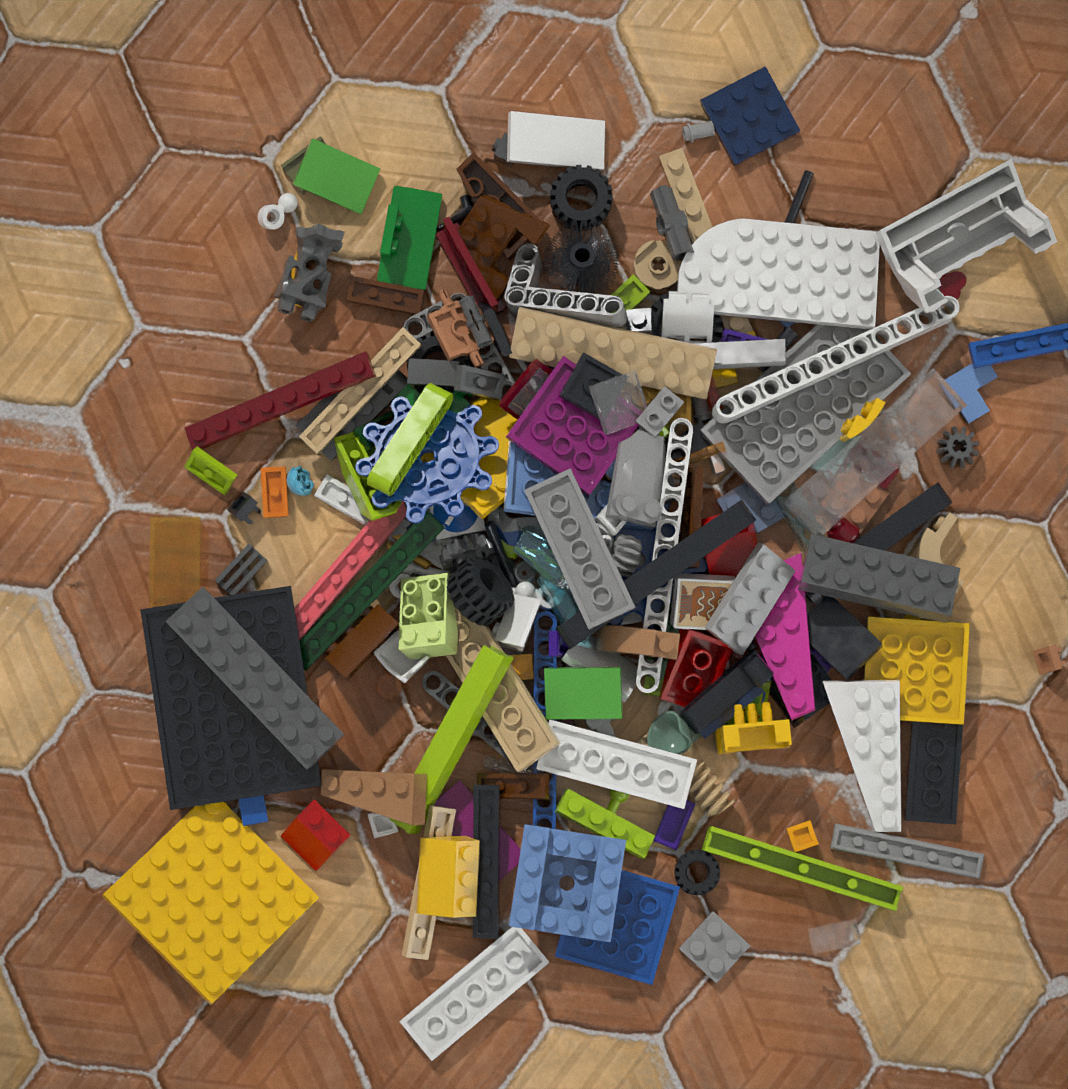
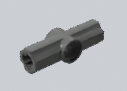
M668 185L659 186L650 193L657 213V230L661 236H665L672 259L681 261L687 252H694L687 233V216L683 210H679L672 187H668Z

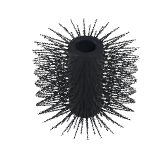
M582 219L579 233L575 229L572 232L570 231L567 237L563 233L562 235L558 233L563 238V243L560 244L562 247L554 245L553 247L557 248L554 249L551 246H546L555 250L551 251L553 253L545 252L553 255L549 257L554 259H549L553 261H544L552 264L543 265L554 266L543 268H554L544 271H547L548 274L551 273L547 277L550 276L552 279L550 282H555L554 286L556 284L560 286L558 289L562 287L565 289L563 291H572L574 286L573 292H575L578 282V292L580 282V292L588 293L590 290L589 293H592L595 288L600 292L604 288L607 289L604 284L605 282L601 279L605 280L604 278L610 277L607 275L610 274L608 272H612L610 270L618 271L617 269L610 268H618V266L610 265H619L618 263H611L612 261L619 262L618 260H609L616 257H607L620 255H608L618 252H612L616 249L611 250L609 247L611 244L607 246L609 239L608 241L605 238L601 241L598 239L599 229L597 228V232L594 233L595 225L590 237L589 226L585 243L584 230L582 243Z

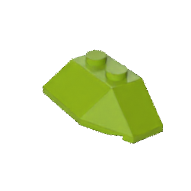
M353 432L335 437L334 443L341 471L360 513L371 521L395 514L402 501H394L385 508L376 507L372 502V495L377 489L367 485L368 476L359 475L355 468L356 463L360 459L372 456L376 448L367 452L365 449L366 445H362L359 442L360 438L355 437Z

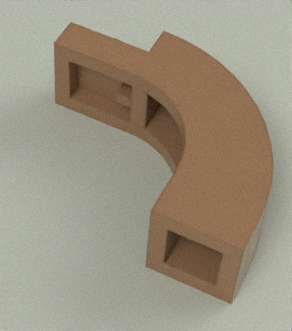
M605 625L598 630L595 651L636 654L676 660L680 634Z

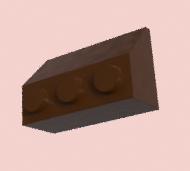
M378 604L374 608L370 605L361 615L363 620L357 626L353 623L343 633L345 638L339 644L334 642L326 650L328 654L325 658L326 661L347 681L399 629V623Z

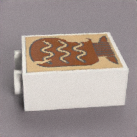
M678 574L673 580L671 625L674 628L706 630V624L732 585L735 577L727 575Z

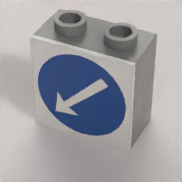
M463 500L464 510L457 517L448 515L441 505H434L427 509L446 527L434 541L435 546L442 545V548H447L446 544H451L454 539H463L465 535L467 537L473 534H477V537L485 535L484 519H481Z

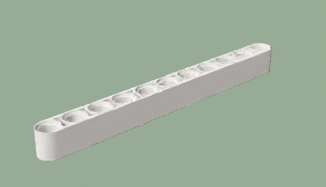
M945 296L948 302L941 306H947L950 309L951 314L949 315L942 312L941 306L939 309L925 313L921 308L915 309L722 396L712 409L713 418L719 423H729L949 323L957 315L960 307L959 303L954 297ZM919 316L927 317L929 324L921 323ZM897 325L904 326L907 334H901L897 329ZM875 335L882 336L885 339V344H879L875 339ZM853 345H859L863 349V354H857L853 349ZM831 355L839 356L841 364H835L831 360ZM809 365L817 366L820 371L819 374L811 373ZM787 375L795 376L797 384L789 383L786 378ZM764 385L773 386L775 394H768L764 389ZM742 395H749L753 399V404L744 403ZM720 405L728 406L731 414H723L720 411Z
M684 418L674 420L670 427L660 500L662 514L657 522L652 561L657 558L660 550H669L678 544L693 435L691 422ZM678 424H685L688 427L689 432L686 436L679 437L675 434L674 429ZM675 449L683 450L686 455L685 459L681 462L673 461L671 458L672 451ZM672 474H678L682 478L681 485L671 487L667 482L668 477ZM668 499H675L679 507L677 511L670 513L665 510L664 503ZM665 524H671L675 528V534L670 538H666L661 534V527ZM673 579L668 582L666 587L658 588L647 596L643 629H648L650 625L657 624L661 627L662 632H666ZM655 599H661L665 603L664 611L654 613L650 608L651 602ZM639 655L636 685L642 692L651 693L658 688L662 658L659 657L655 663L649 664L645 662L644 655ZM646 674L652 675L655 679V685L651 689H644L640 684L642 676Z

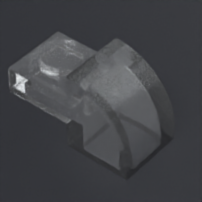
M856 918L807 929L813 954L862 943Z

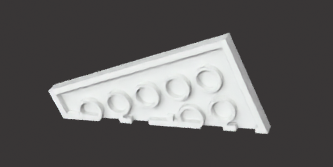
M823 681L875 831L901 832L900 681Z

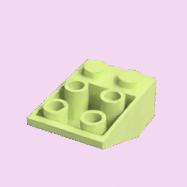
M448 573L401 579L398 650L410 660L421 659L426 655L430 658L457 654L458 627L454 603L447 591V580L450 577Z

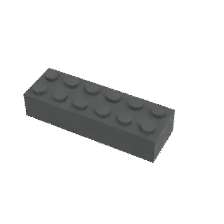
M811 534L807 544L798 590L947 623L952 614L960 568Z

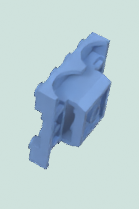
M525 824L509 926L611 942L626 840ZM566 875L571 876L574 880V887L569 891L563 890L559 885L560 879Z

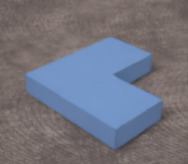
M970 364L941 383L966 423L969 424L990 411L977 390L998 376L991 365L973 369V365Z

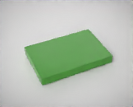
M312 138L292 185L357 214H362L380 168Z
M561 667L544 669L546 719L623 718L621 667Z

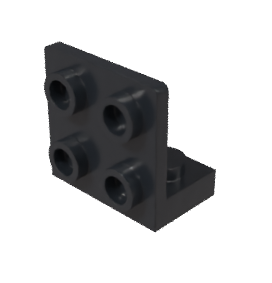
M811 654L815 711L792 720L775 681L770 685L769 694L794 728L830 703L823 681L832 680L813 654Z

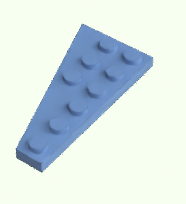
M510 440L504 511L535 515L524 490L557 474ZM600 480L588 497L583 494L594 519L608 504L611 483L605 480ZM626 522L623 526L624 528H632L647 531H652L654 529V527L649 528L630 522Z

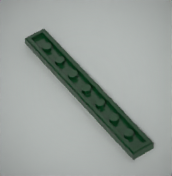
M429 510L426 511L423 521L413 524L300 641L305 671L446 528Z

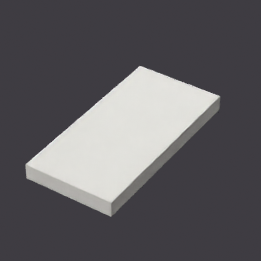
M515 111L508 113L507 162L576 168V165L586 168L589 165L592 166V170H604L605 121Z

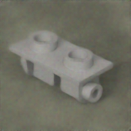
M664 386L635 421L639 425V430L648 432L653 437H656L684 401Z

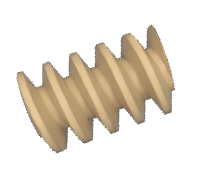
M703 761L694 770L689 793L697 791L698 793L694 800H704L700 808L710 807L707 816H717L736 800L727 801L730 795L729 791L720 793L724 785L722 783L714 785L717 776L708 777L711 768L701 769L705 762Z

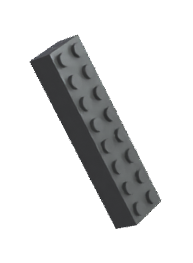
M204 587L198 590L166 621L307 770L345 736Z

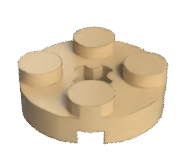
M653 240L646 242L638 249L633 268L635 276L645 287L654 291H661L670 288L678 281V273L683 260L676 261L672 259L666 241ZM655 259L660 261L662 259L665 262L663 264L664 270L660 271L658 269L655 271L652 261Z

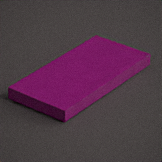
M459 780L436 801L434 806L456 810L451 836H468L473 838V794ZM501 826L500 880L519 864L521 851Z

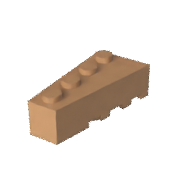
M322 770V796L410 825H425L427 774Z

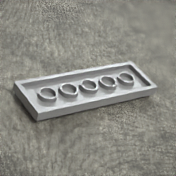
M571 468L525 489L527 498L588 629L590 630L635 609L632 598Z

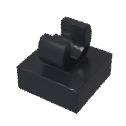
M244 491L227 509L234 517L241 522L244 520L248 524L253 523L248 517L252 510L258 514L261 513L260 508L256 506L258 502Z

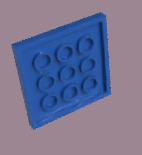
M622 870L611 942L561 934L554 957L652 985L680 886Z

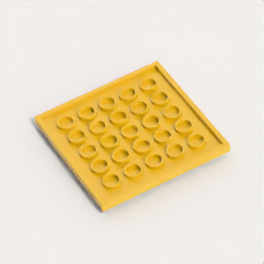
M224 802L195 806L102 896L210 1005L319 899V896L248 826H243L242 820Z

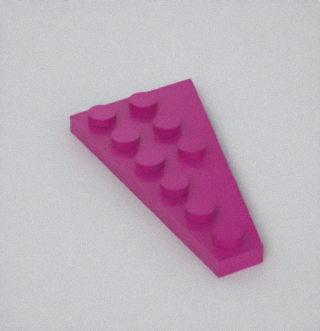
M801 553L783 560L796 571L755 635L767 665L774 672V681L792 720L815 711L805 591L798 590L803 568Z

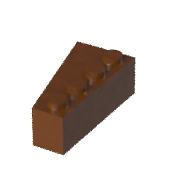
M475 152L456 169L475 203L480 196L486 195L511 206L513 210L529 214L533 219L541 222ZM517 230L504 249L507 258L511 260L516 255L518 249L522 245L528 244L530 240Z

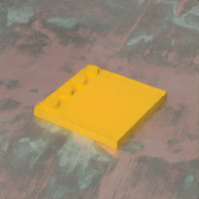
M480 397L471 405H477L482 410V418L474 426V433L480 437L493 436L499 442V448L496 453L485 456L479 461L480 469L491 475L492 484L487 490L467 488L460 496L481 519H484L504 503L509 440L506 436L517 421V419L499 407L498 404L501 402L499 399L495 400L486 397ZM425 453L421 460L424 463L434 460L435 455Z
M868 617L867 629L883 644V647L865 663L864 680L900 681V720L964 725L970 623H943L926 620Z

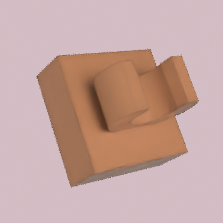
M1055 644L1033 651L1039 675L1063 669L1062 666L1066 664V661L1060 660L1058 652L1062 651L1061 647H1057Z

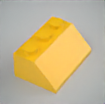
M468 836L420 837L417 914L453 918L476 916L479 840Z

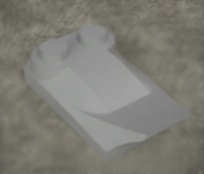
M637 430L631 437L619 442L605 516L649 528L656 526V521L659 520L662 514L659 502L667 456L664 437L658 435L653 437L648 432Z

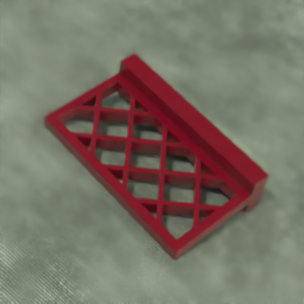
M449 216L443 219V230L436 233V237L469 296L474 297L476 304L482 301L486 302L493 308L496 315L506 310L502 300L495 299L458 233L460 227L458 222L453 224Z

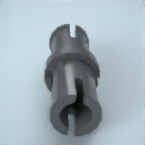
M467 296L461 299L459 304L467 320L466 326L468 329H471L477 347L483 348L490 345L493 341L485 326L486 319L484 315L480 314L474 297ZM472 313H473V315H474V318H475V320H476V322H477L478 327H479L480 330H478V328H477V325H476V323H475V321H474V319H473Z

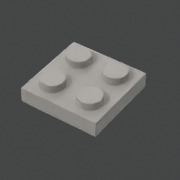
M712 911L678 949L717 983L750 945Z

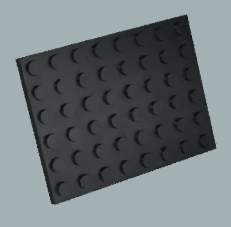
M291 586L215 597V600L308 696ZM186 602L140 609L170 810L321 786L318 762L307 770L166 623Z

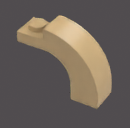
M949 512L945 517L940 515L933 526L936 529L935 532L927 527L919 539L916 558L943 564L940 556L941 544L958 517ZM960 578L958 579L956 594L964 583Z

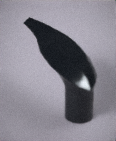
M469 195L460 197L462 208L450 217L453 224L465 220L474 205H472ZM443 223L437 227L436 231L443 229Z

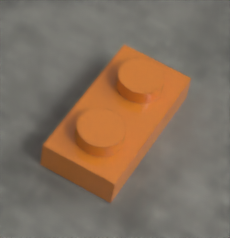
M286 466L261 468L264 519L289 517Z

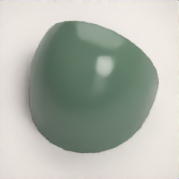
M666 711L660 714L651 724L647 743L649 747L680 755L691 747L692 735L687 723L677 713Z

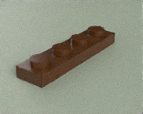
M694 466L688 468L678 543L701 528L704 484L703 467ZM700 560L687 569L698 568Z

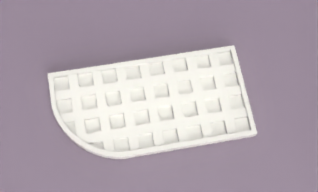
M754 219L727 221L709 229L692 244L694 252L686 253L679 269L677 292H687V299H691L692 292L709 293V300H714L715 315L871 330L875 328L880 248L875 234L877 232Z

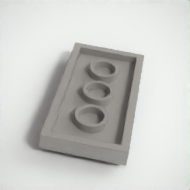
M757 543L706 624L705 629L734 652L743 656L796 570L764 544Z

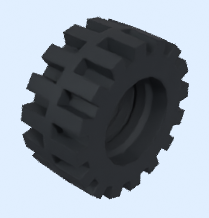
M691 850L684 853L678 859L674 870L677 884L683 891L691 895H704L716 887L720 879L718 861L713 855L703 850ZM693 862H701L708 869V876L702 883H693L687 877V868Z

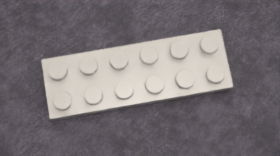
M549 720L548 724L561 744L538 760L536 769L682 809L685 808L697 759Z
M511 927L399 1022L430 1060L433 1061L545 967L549 961L522 928Z

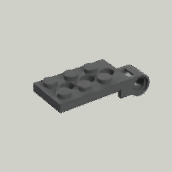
M398 370L335 437L354 432L356 428L375 419L384 409L391 405L392 401L407 385V377ZM342 391L323 398L296 425L302 433ZM334 438L321 451L330 461H333L338 456Z

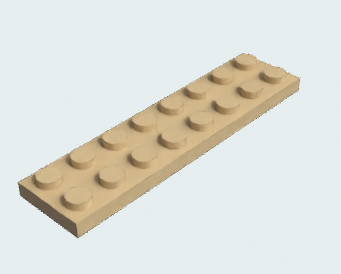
M519 307L511 345L512 353L509 355V358L534 362L537 358L547 366L556 367L563 356L577 364L581 354L584 352L626 376L625 382L660 390L665 386L674 393L707 399L717 349Z
M455 607L458 627L457 654L446 655L463 683L483 645L489 648L494 646L500 651H504L499 643L495 641V637L488 626H480L475 622L469 621ZM510 664L483 717L516 771L522 772L561 743L514 667Z

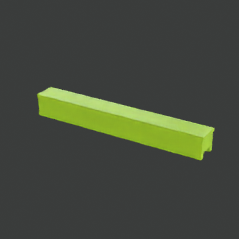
M483 645L414 773L427 774L425 821L429 805H435L514 657L505 654L494 646L489 648ZM392 818L389 819L406 830L408 834H419L423 825H410Z
M713 826L708 827L702 850L892 911L897 910V904L903 890V886Z

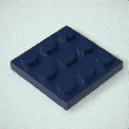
M766 66L700 99V104L709 120L712 121L714 130L734 166L800 133L795 119Z

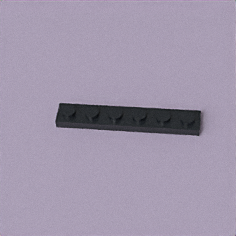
M475 784L473 785V838L480 842L476 916L473 917V938H499L500 785Z

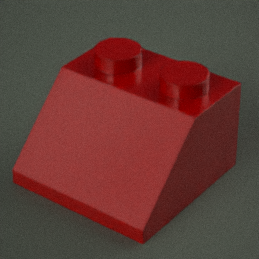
M314 799L280 837L317 871L352 835Z

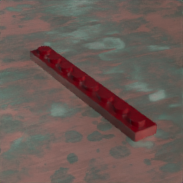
M366 351L185 427L192 451L196 447L204 449L376 377L369 354Z

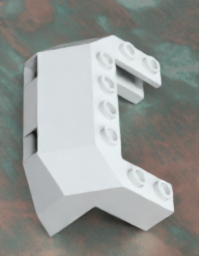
M1012 159L875 233L883 254L905 294L925 313L935 311L941 305L948 302L947 298L936 289L942 286L939 280L942 275L953 269L960 268L964 263L975 257L982 256L989 249L1004 244L1009 238L1015 236L1035 254L1047 250L1057 242L1049 218L1026 199Z

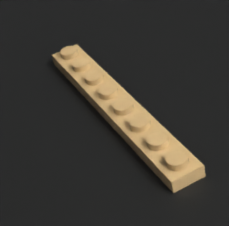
M680 148L659 156V161L669 187H672L679 210H683L687 216V233L691 244H693L702 234L713 227L684 151ZM720 315L723 321V328L745 334L752 331L748 318Z

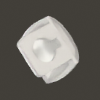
M397 630L374 654L393 676L406 683L428 662L429 657L426 655L421 659L410 660L398 650L399 630Z

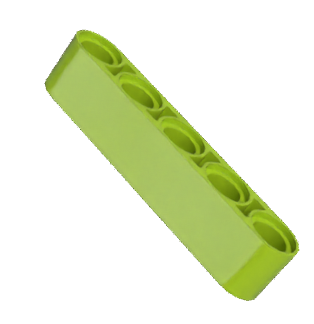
M429 383L424 388L370 471L367 485L388 496H392L450 408L453 401L452 393L432 383Z

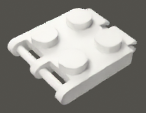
M669 291V299H663L661 337L684 338V340L677 341L692 344L712 343L714 300H709V293L692 292L691 299H687V292ZM690 338L706 339V341H694V340H689V339H690Z

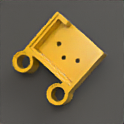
M770 702L762 703L763 722H758L756 705L753 703L747 705L748 723H745L742 705L739 704L734 706L735 725H725L715 731L717 754L779 749L792 745L789 719L773 721Z

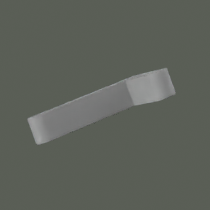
M524 244L518 249L505 292V300L512 316L517 318L518 309L522 307L616 328L626 324L627 313L622 300L617 296L538 288L543 270V261L538 248L534 244Z
M455 293L450 297L452 301H460L467 296L463 293ZM442 301L406 320L404 328L407 331L413 324H418L422 327L419 335H412L416 340L419 337H425L426 333L434 334L427 316L432 312L440 310L444 306ZM494 343L488 345L490 351L486 355H480L484 364L479 368L488 371L493 365L499 366L502 369L501 374H504L503 388H511L515 383Z

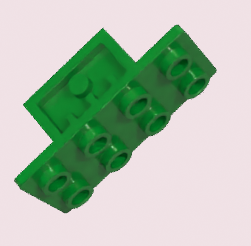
M402 186L393 187L380 249L381 259L377 281L426 290L442 202L441 193Z

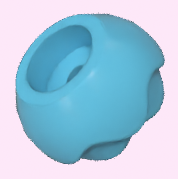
M298 466L291 468L288 472L286 481L289 489L299 496L309 495L314 487V483L310 480L309 471Z

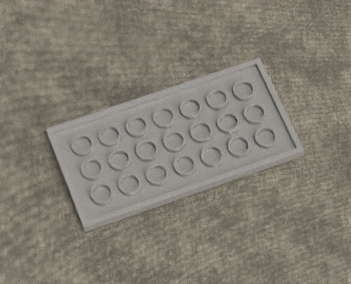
M817 324L786 352V365L771 366L754 382L867 332L869 329ZM875 336L876 341H877L879 344H883V343ZM853 345V349L857 354H863V349L859 345ZM888 350L729 423H719L713 418L699 433L768 506L840 440L843 434L840 430L847 418L851 419L857 414L863 417L860 415V412L867 401L870 403L875 398L883 401L911 373ZM831 355V360L835 364H841L839 356ZM809 365L811 373L819 374L820 371L817 366ZM787 375L786 378L789 383L797 384L795 376ZM764 385V389L768 394H775L773 386ZM742 395L744 403L753 404V399L749 395ZM728 406L721 411L726 415L731 414Z

